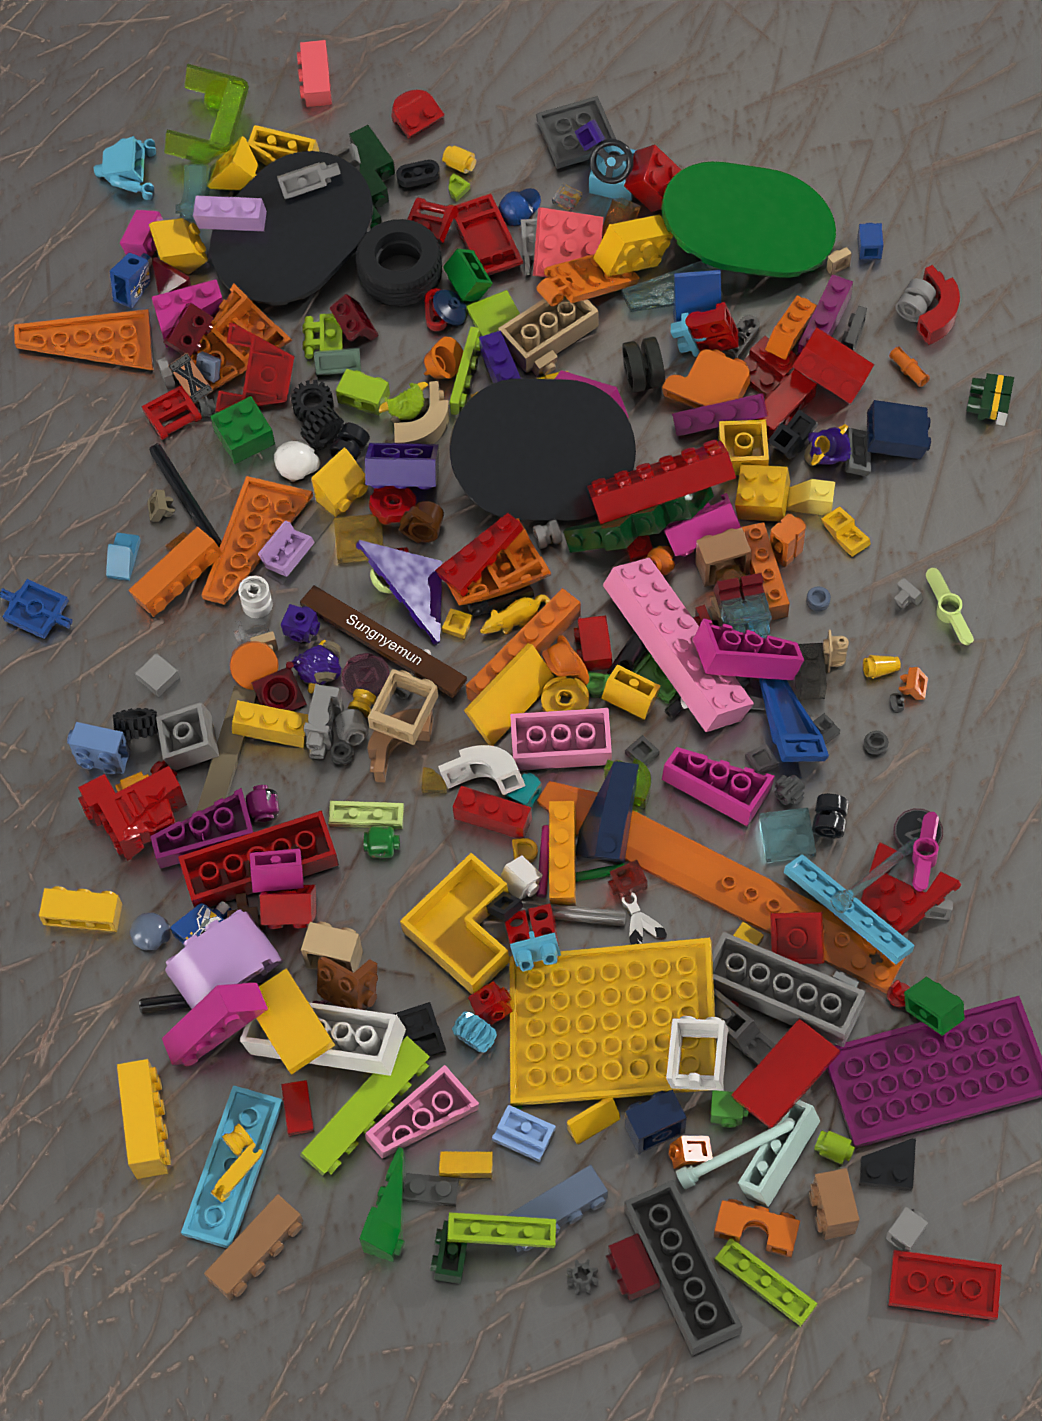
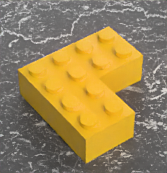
M470 853L400 920L403 933L471 994L487 985L510 960L508 950L480 926L490 915L486 906L503 891L509 893L507 883L474 854Z

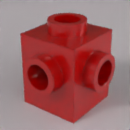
M494 981L483 986L468 997L475 1015L490 1025L502 1020L513 1012L509 1003L512 1000L509 992L505 987L500 988Z

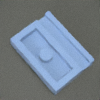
M508 1105L492 1137V1141L540 1162L556 1126Z

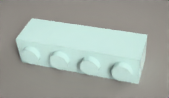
M798 1100L778 1123L791 1120L794 1124L793 1129L761 1145L739 1180L738 1184L746 1198L769 1207L820 1123L814 1107L803 1101Z

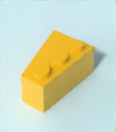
M254 125L248 141L255 159L266 166L289 154L303 151H319L316 139Z

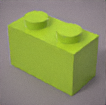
M346 369L336 388L337 402L380 416L379 407L385 402V397L388 399L390 396L389 382L380 377L374 378L365 375L358 370Z

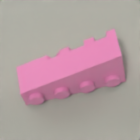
M444 1065L366 1132L365 1140L383 1159L395 1153L398 1147L405 1148L477 1111L479 1103Z

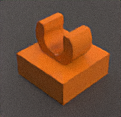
M909 667L908 674L900 676V679L907 684L904 687H899L898 690L904 695L911 694L915 700H924L928 677L919 667Z

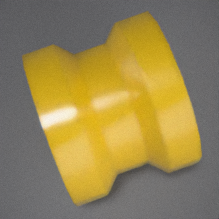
M355 689L352 695L354 699L349 703L348 709L359 710L367 718L372 710L371 706L375 704L377 698L367 690Z
M239 1123L234 1126V1130L230 1134L225 1133L222 1136L225 1143L237 1157L242 1154L244 1148L254 1143Z

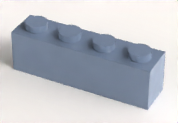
M589 1165L506 1216L556 1219L557 1234L561 1230L560 1227L568 1222L573 1224L584 1216L582 1213L591 1208L596 1210L602 1207L608 1198V1191L592 1165ZM514 1246L517 1253L521 1250H524L526 1252L534 1248L528 1246Z

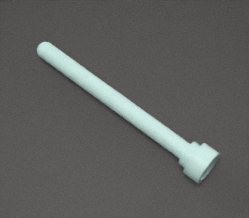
M786 1120L694 1168L692 1166L688 1168L684 1166L676 1170L677 1177L686 1190L695 1185V1182L699 1180L698 1177L793 1129L794 1124L791 1120Z

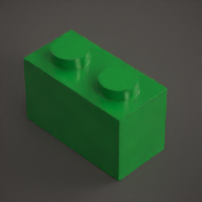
M456 249L443 266L448 279L452 282L462 301H479L493 284L473 250Z
M927 976L904 992L906 1011L942 1036L965 1020L962 999L957 995H953L943 988L940 983L934 982Z

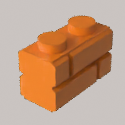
M787 514L781 520V523L778 522L771 529L770 543L775 559L780 565L785 567L793 561V557L796 558L803 552L806 525L801 518L794 517L792 514Z

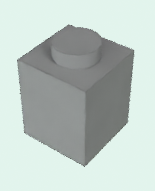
M905 1207L888 1231L886 1240L902 1251L910 1252L928 1225L925 1216L916 1209L910 1210Z

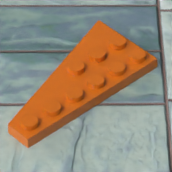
M148 309L14 324L15 345L18 349L153 370L151 325Z
M246 476L219 547L223 554L212 565L202 592V598L226 604L237 591L243 579L247 578L261 561L258 555L260 550L284 521L290 523L294 521L312 499L313 491Z

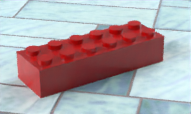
M711 440L704 443L703 447L697 449L693 447L681 451L680 455L674 457L672 455L664 456L659 459V462L654 464L644 463L637 466L636 470L617 472L613 478L594 480L591 483L592 485L587 487L600 524L735 479L736 475L726 447L722 441Z
M322 810L178 856L194 908L200 903L212 907L218 905L221 901L228 902L236 899V894L240 893L252 894L250 853L300 849L303 877L338 866L337 855Z

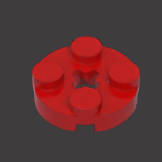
M394 486L375 488L369 500L370 511L375 517L379 518L380 523L385 525L400 522L404 512L409 511L412 506H416V496L409 488L404 490Z

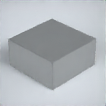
M157 653L135 673L138 681L158 697L180 678L178 670Z

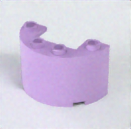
M240 909L220 923L218 920H215L205 927L206 931L200 936L193 935L183 943L185 947L165 962L167 965L165 971L188 1005L193 1009L217 985L247 983L259 973L265 976L284 961L251 914Z

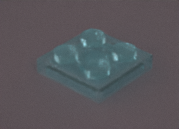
M808 807L759 813L766 863L796 859L801 854L806 858L816 857Z

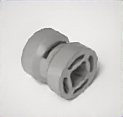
M556 520L549 521L544 526L537 525L532 527L539 549L547 547L550 543L557 544L562 542L561 531Z

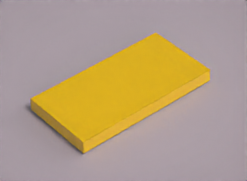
M528 643L465 708L464 712L487 744L493 746L511 727L510 714L525 713L542 695L545 684L555 677L535 647Z
M287 968L259 986L268 1010L256 1019L291 1075L335 1046Z

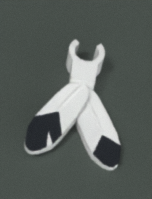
M631 893V898L634 900L631 904L626 903L625 897H622V906L627 909L631 916L630 945L642 944L643 929L657 939H665L667 937L664 927L640 912L637 897L634 893Z

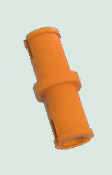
M900 346L890 352L889 357L901 368V372L904 375H908L919 387L924 386L929 381L930 376Z

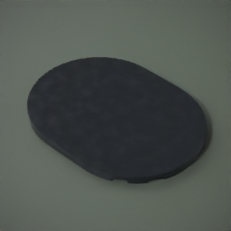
M297 152L271 162L236 196L241 198H262L267 211L264 231L213 229L210 239L212 263L220 280L229 290L235 284L255 304L286 305L288 302L300 298L304 299L312 295L327 283L356 252L360 240L370 230L373 200L366 180L351 163L336 155L325 152ZM325 162L326 166L334 163L338 164L341 174L330 177L331 182L327 183V186L284 199L277 176L316 163Z
M508 379L485 387L476 393L460 411L452 428L449 448L454 475L470 500L492 515L503 517L509 513L515 519L531 521H574L595 515L596 511L587 486L592 485L591 483L594 480L605 478V480L613 478L614 474L620 471H633L636 457L634 433L625 412L610 395L594 385L566 379Z

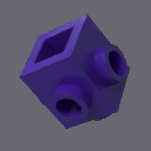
M289 604L281 622L283 635L290 637L292 640L310 643L313 635L316 636L318 634L320 622H318L316 612L311 608Z

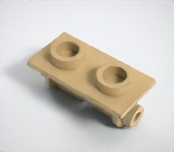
M828 630L827 639H823V650L821 651L822 665H826L827 673H830L831 667L845 664L849 641L845 636H832L831 630Z

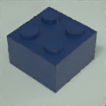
M673 1090L668 1092L659 1091L651 1097V1100L644 1103L641 1101L635 1102L625 1111V1129L638 1154L684 1134L686 1131L687 1117Z

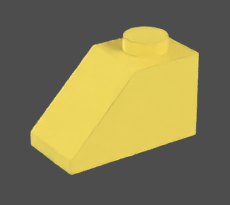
M810 479L789 488L786 511L826 516L832 511L835 482Z

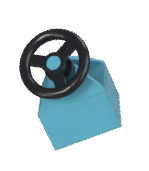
M606 139L599 142L593 148L590 155L589 193L631 203L634 195L624 187V184L633 169V156L636 150L630 149L625 143L617 139Z

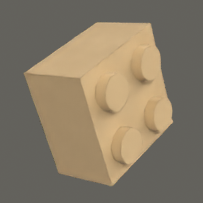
M320 921L309 923L301 952L306 968L318 970V959L325 956L354 973L359 967L363 949L359 934L355 930L346 927L342 929L333 928L330 924Z

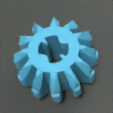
M463 1012L456 1019L455 1025L452 1028L455 1036L478 1052H486L489 1047L491 1048L497 1037L495 1029L490 1024L471 1012Z

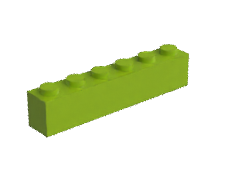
M406 1036L401 1042L391 1076L373 1073L307 1145L300 1156L322 1176L327 1171L332 1174L341 1164L338 1160L344 1152L349 1155L359 1144L356 1139L363 1132L366 1135V1132L377 1124L374 1119L378 1114L381 1113L384 1116L393 1107L394 1103L391 1100L398 1093L402 1097L411 1087L408 1081L414 1074L420 1077L429 1067L426 1061L430 1056Z

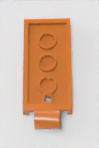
M593 254L546 267L544 274L548 278L543 279L538 284L536 290L553 307L558 305L564 297L571 303L637 285L640 277L634 271L621 275L607 276L593 259L595 255Z

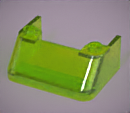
M187 64L185 88L205 93V106L210 110L218 111L210 140L167 129L164 153L196 162H203L231 150L247 99L249 85L246 80L240 77Z

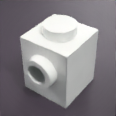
M521 855L505 865L500 878L507 883L508 891L513 896L523 899L526 896H533L540 887L538 884L543 875Z

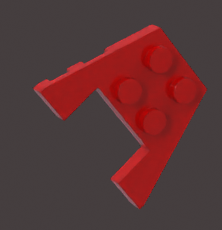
M230 322L227 343L250 347L243 394L219 390L215 411L220 412L250 396L257 406L287 402L295 356Z
M879 842L861 902L903 935L926 916L924 913L930 908L941 904L947 894L952 890H958L961 887V883L959 880L940 871L927 892L917 891L913 886L888 874L901 855L897 850Z

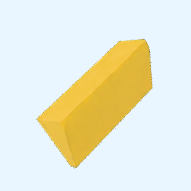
M604 1098L567 1121V1130L576 1144H581L620 1120V1114L614 1099Z
M440 1151L439 1176L452 1178H492L493 1152Z

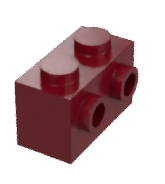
M187 303L163 343L182 355L186 353L189 356L192 354L196 355L202 345L200 343L203 335L207 336L213 327L211 322L214 317L194 304Z
M638 1233L608 1246L609 1255H606V1260L611 1271L616 1269L620 1279L616 1281L622 1295L627 1294L629 1300L632 1301L659 1289L660 1281Z

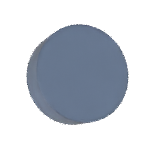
M813 587L807 593L806 603L814 611H823L828 608L831 595L824 587Z

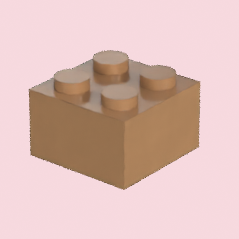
M742 527L727 529L723 533L713 536L706 535L696 540L695 564L704 587L714 585L717 581L749 575L751 549Z
M847 1168L815 1174L814 1181L810 1184L809 1199L811 1206H816L817 1209L815 1224L818 1233H823L824 1240L855 1234L860 1219Z

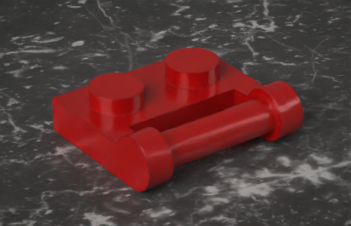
M418 197L414 201L407 220L415 221L427 227L436 236L438 242L444 243L453 219L457 217L458 207L451 204L445 206L427 202L424 198ZM426 210L444 215L443 218L422 214L421 212Z
M182 385L142 406L143 412L161 440L168 438V434L183 426L202 419L199 410ZM187 409L190 412L164 427L161 424Z

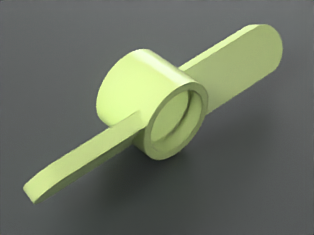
M928 569L926 579L938 600L937 617L944 623H951L961 643L970 645L974 638L961 615V598L950 592L938 569ZM950 604L956 607L957 610L955 612H947L941 606Z

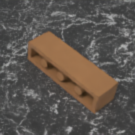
M277 1194L206 1270L204 1275L207 1280L230 1301L234 1296L239 1297L247 1288L246 1283L253 1276L257 1277L266 1267L265 1263L271 1256L276 1257L284 1248L283 1243L290 1236L294 1237L301 1230L303 1222L301 1214Z

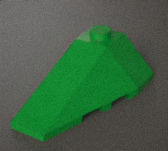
M398 1147L386 1174L388 1184L387 1186L380 1187L377 1195V1208L371 1207L359 1238L363 1252L394 1262L396 1255H401L405 1240H402L405 1154L403 1148Z

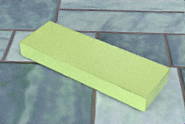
M330 801L328 825L329 827L352 828L391 826L393 829H403L404 803Z

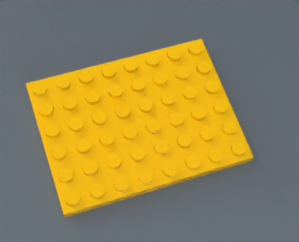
M711 938L560 951L561 955L557 956V963L546 965L543 960L533 962L534 967L531 970L524 972L521 971L519 966L516 967L514 957L509 956L510 996L512 998L510 1005L513 1010L510 1013V1103L512 1106L654 1095L659 1091L668 1092L670 1090H673L674 1093L709 1091L672 1089L666 1077L672 1019L691 1016L696 1019L706 1020L708 1017H715ZM683 1037L679 1074L689 1075L690 1073H698L700 1075L714 1076L716 1038Z

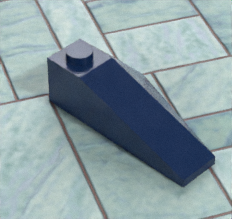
M613 762L579 830L576 856L625 862L639 764Z

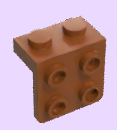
M322 956L318 959V995L338 1007L366 1010L368 1007H372L377 999L378 963L369 959L353 973L327 957Z

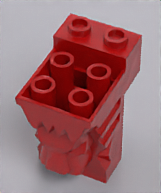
M170 766L115 793L105 774L78 787L82 795L78 797V800L89 821L93 819L97 827L103 825L118 855L124 854L127 861L131 860L133 856L145 848L143 844L151 841L150 836L176 823L174 813L187 806L181 786Z

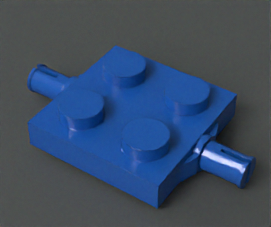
M29 579L15 593L4 588L0 591V598L9 601V607L2 616L4 621L45 639L52 627L57 623L68 629L73 623L72 619L62 615L64 608L69 602L68 597Z

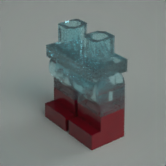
M762 573L742 576L739 580L737 577L717 581L713 591L724 624L731 625L733 627L732 630L743 633L746 630L754 629V632L760 637L767 638L770 635L769 624L772 616L763 588Z

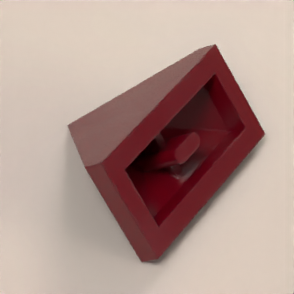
M157 257L152 259L158 295L192 286L190 277Z

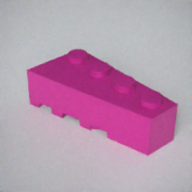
M703 618L693 641L705 674L794 680L804 662L797 642L769 635L767 638H762L754 631L746 630L745 633L732 630L733 627L731 625L723 624L720 627L712 625V620Z

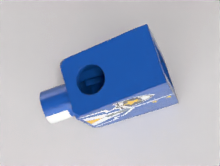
M128 253L110 270L113 301L131 309L135 306L150 284L149 267L153 262L148 254L144 253L141 256Z
M223 901L213 910L204 903H200L174 923L170 929L173 936L183 944L191 936L197 935L198 937L206 931L205 927L211 922L218 920L220 923L227 918V911L232 909Z

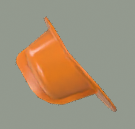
M445 336L441 338L424 357L426 368L424 375H431L434 379L438 380L453 378L458 373L463 355L461 345L452 337Z
M559 635L557 643L542 652V657L547 667L556 676L571 675L573 679L577 678L585 685H588L589 674L585 664L570 646L568 640L563 635Z

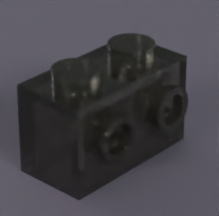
M823 643L798 644L804 658L798 675L795 676V687L800 689V700L825 699L827 682Z

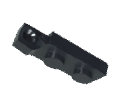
M529 585L501 596L467 604L470 615L475 617L491 613L492 610L508 607L520 598H533L535 596L532 587Z

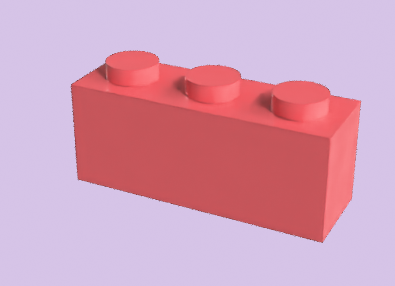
M326 40L300 42L301 51L297 52L298 65H302V68L298 69L299 81L303 82V85L300 86L301 99H305L306 107L332 105Z

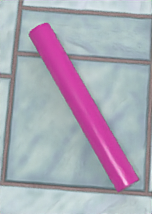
M543 825L541 833L538 871L543 876L538 884L540 887L536 893V896L539 898H545L547 894L549 825Z

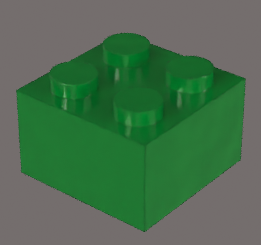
M251 396L210 416L214 432L234 464L275 445L272 428Z

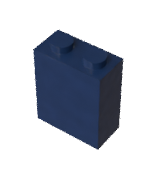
M874 400L867 411V452L921 459L931 447V437H928L931 419L928 417L927 407Z

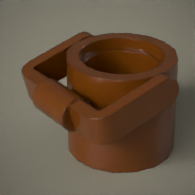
M429 501L419 502L416 506H412L409 511L404 512L400 520L399 531L416 543L433 542L438 537L444 518V511L435 503Z

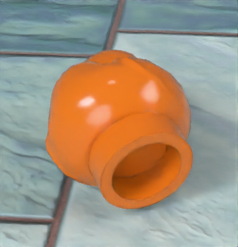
M658 546L652 549L646 557L653 561L663 576L668 575L675 567V562L672 560L674 552L670 546Z

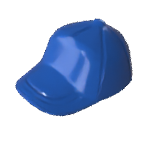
M533 188L520 192L512 191L505 195L498 206L504 222L510 226L521 225V219H529L539 208L541 197L538 191Z

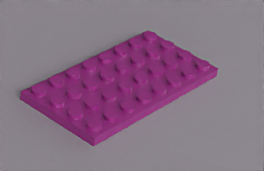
M1020 996L964 1010L965 1020L943 1036L925 1023L919 1022L845 1043L844 1047L834 1045L840 1050V1054L827 1067L853 1146L855 1148L863 1147L1041 1098L1042 1055Z

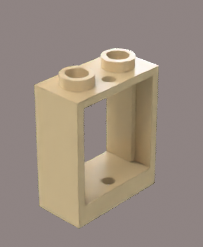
M392 669L368 716L369 728L415 745L438 698L437 685L428 679L421 680L413 677L407 671ZM397 687L426 698L414 725L384 714Z

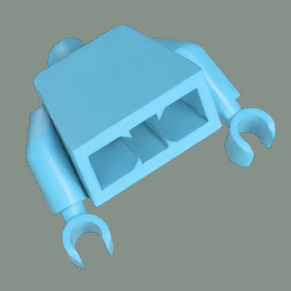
M134 136L120 139L115 145L103 151V162L94 166L96 177H104L112 186L135 193L137 191L142 192V197L145 200H152L153 194L151 192H154V186L151 183L139 184L144 179L145 155L150 157L156 155L154 140L147 139L144 143H141V140H137Z

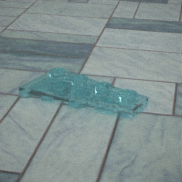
M699 261L623 289L622 296L630 312L673 306L674 273L710 270L707 264Z

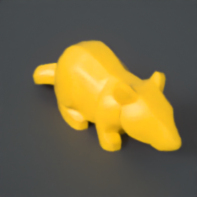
M544 594L537 595L534 599L523 597L514 601L499 613L496 610H492L491 617L486 620L480 633H494L503 628V633L509 634L513 626L519 625L520 628H523L538 613L540 603L547 604L550 599Z

